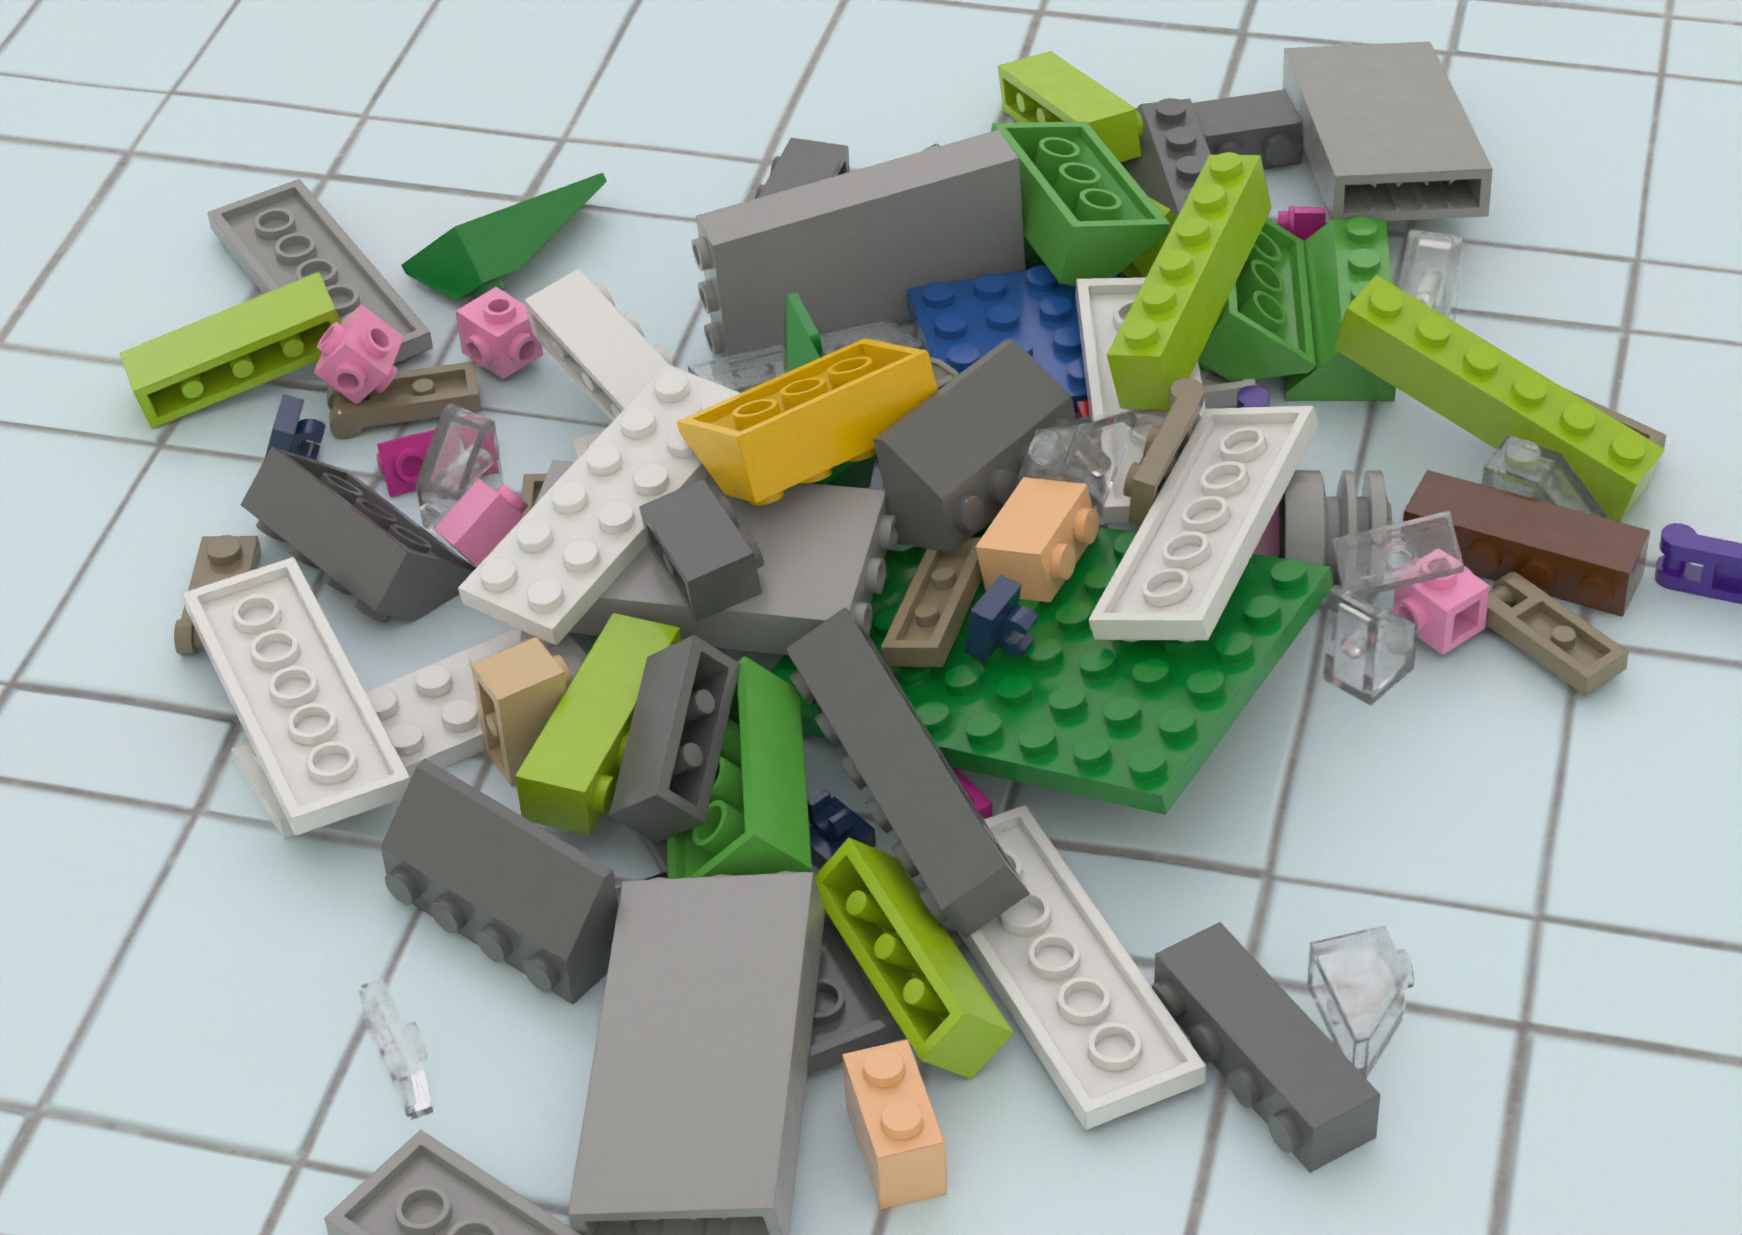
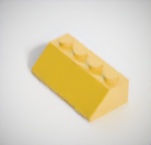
M863 338L677 421L680 434L725 495L749 501L753 506H762L780 500L784 496L783 490L798 483H813L829 477L832 474L831 468L843 462L861 461L876 455L873 439L938 391L928 351Z

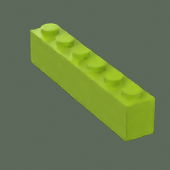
M1227 152L1219 155H1209L1107 353L1120 408L1170 411L1169 395L1171 384L1180 378L1190 377L1272 209L1261 155H1238Z
M1376 274L1346 308L1334 350L1610 520L1621 522L1647 490L1665 451L1664 448Z

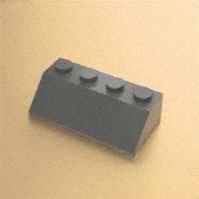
M1167 98L1159 102L1140 104L1136 108L1141 115L1144 127L1143 136L1139 138L1141 157L1120 163L1149 198L1169 208L1178 217L1205 162L1211 154L1191 99Z
M1010 339L1002 341L873 439L890 515H897V523L894 525L898 533L897 544L954 552L996 518L1023 477L1045 478L1082 447L1080 426L1076 420L1072 396L1015 340Z
M271 447L241 503L243 508L259 519L256 527L261 532L276 540L289 543L291 545L289 554L308 566L323 570L325 574L322 580L326 584L342 593L353 594L359 599L356 607L364 614L381 622H387L390 616L415 622L460 594L458 587L476 569L348 470L275 447Z
M427 759L422 761L413 773L381 845L386 871L385 883L388 890L402 904H413L432 916L445 931L453 934L458 932L477 944L493 961H504L522 972L541 991H552L569 1003L574 1004L608 972L618 911L613 870Z

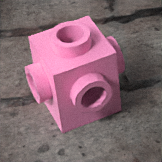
M498 287L491 289L456 310L462 353L474 361L477 366L485 367L501 379H505L543 355L542 344L533 336L526 305Z
M361 304L340 324L338 322L332 324L321 337L317 348L322 353L314 374L324 380L332 389L340 392L357 405L373 390L379 394L392 382L398 371L394 361L404 336Z
M1441 550L1435 551L1417 563L1407 565L1396 575L1392 619L1397 621L1404 630L1413 633L1441 655L1446 654L1485 630L1490 585Z

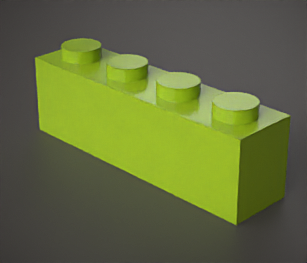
M1052 51L998 65L1003 112L1018 123L1087 121L1119 162L1141 157L1139 138L1143 136L1144 127L1138 110Z
M316 272L122 351L120 356L132 391L151 429H154L319 361L322 351L317 348L321 337L335 322L340 324L341 321L320 272Z
M616 613L611 615L515 775L522 817L533 823L587 836L592 835L603 813L609 814L647 657L680 642V627Z
M848 838L814 876L825 911L920 1060L972 1079L1014 1034V1031L943 925L939 924L930 913L918 893L919 889L898 858Z

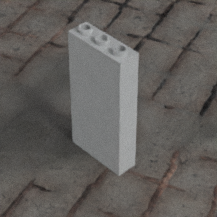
M1430 41L1284 48L1282 90L1286 89L1302 121L1301 144L1331 220L1368 217L1371 219H1386V221L1489 216L1493 168Z
M995 130L697 215L696 222L699 238L693 239L691 242L696 264L700 271H704L705 281L698 283V291L703 308L707 314L710 313L711 323L704 325L706 341L712 355L721 354L730 373L784 357L783 321L788 294L795 292L799 294L820 334L822 346L912 320L907 306V289L922 287L933 282L947 283L972 279L984 274H1003L1026 270L1019 158L999 130Z
M552 460L536 503L574 462ZM709 474L704 480L717 499L725 496L729 500L739 523L738 530L741 535L750 533L759 546L764 560V566L757 569L762 594L696 622L647 543L569 631V633L599 636L611 615L616 613L680 627L681 641L696 635L715 648L789 655L786 651L788 646L846 607L869 635L872 625L873 594H881L885 584L886 564L884 558L887 550H894L898 541V533L894 528V525L897 523V515H890L885 490L813 483H798L783 490L784 496L780 500L767 505L753 506L749 501L725 495Z
M782 871L775 874L737 876L719 874L712 877L676 879L657 877L650 880L622 881L568 1209V1216L575 1231L582 1235H789L825 919V909L813 872L796 873Z

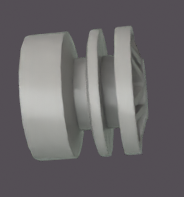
M1295 470L1279 502L1280 555H1277V557L1297 559L1302 562L1324 566H1336L1337 580L1342 593L1352 592L1356 567H1361L1365 593H1381L1385 570L1391 559L1393 538L1392 508L1386 495L1382 471L1366 470L1362 485L1361 497H1356L1355 478L1352 470L1342 471L1336 496H1326L1320 470Z

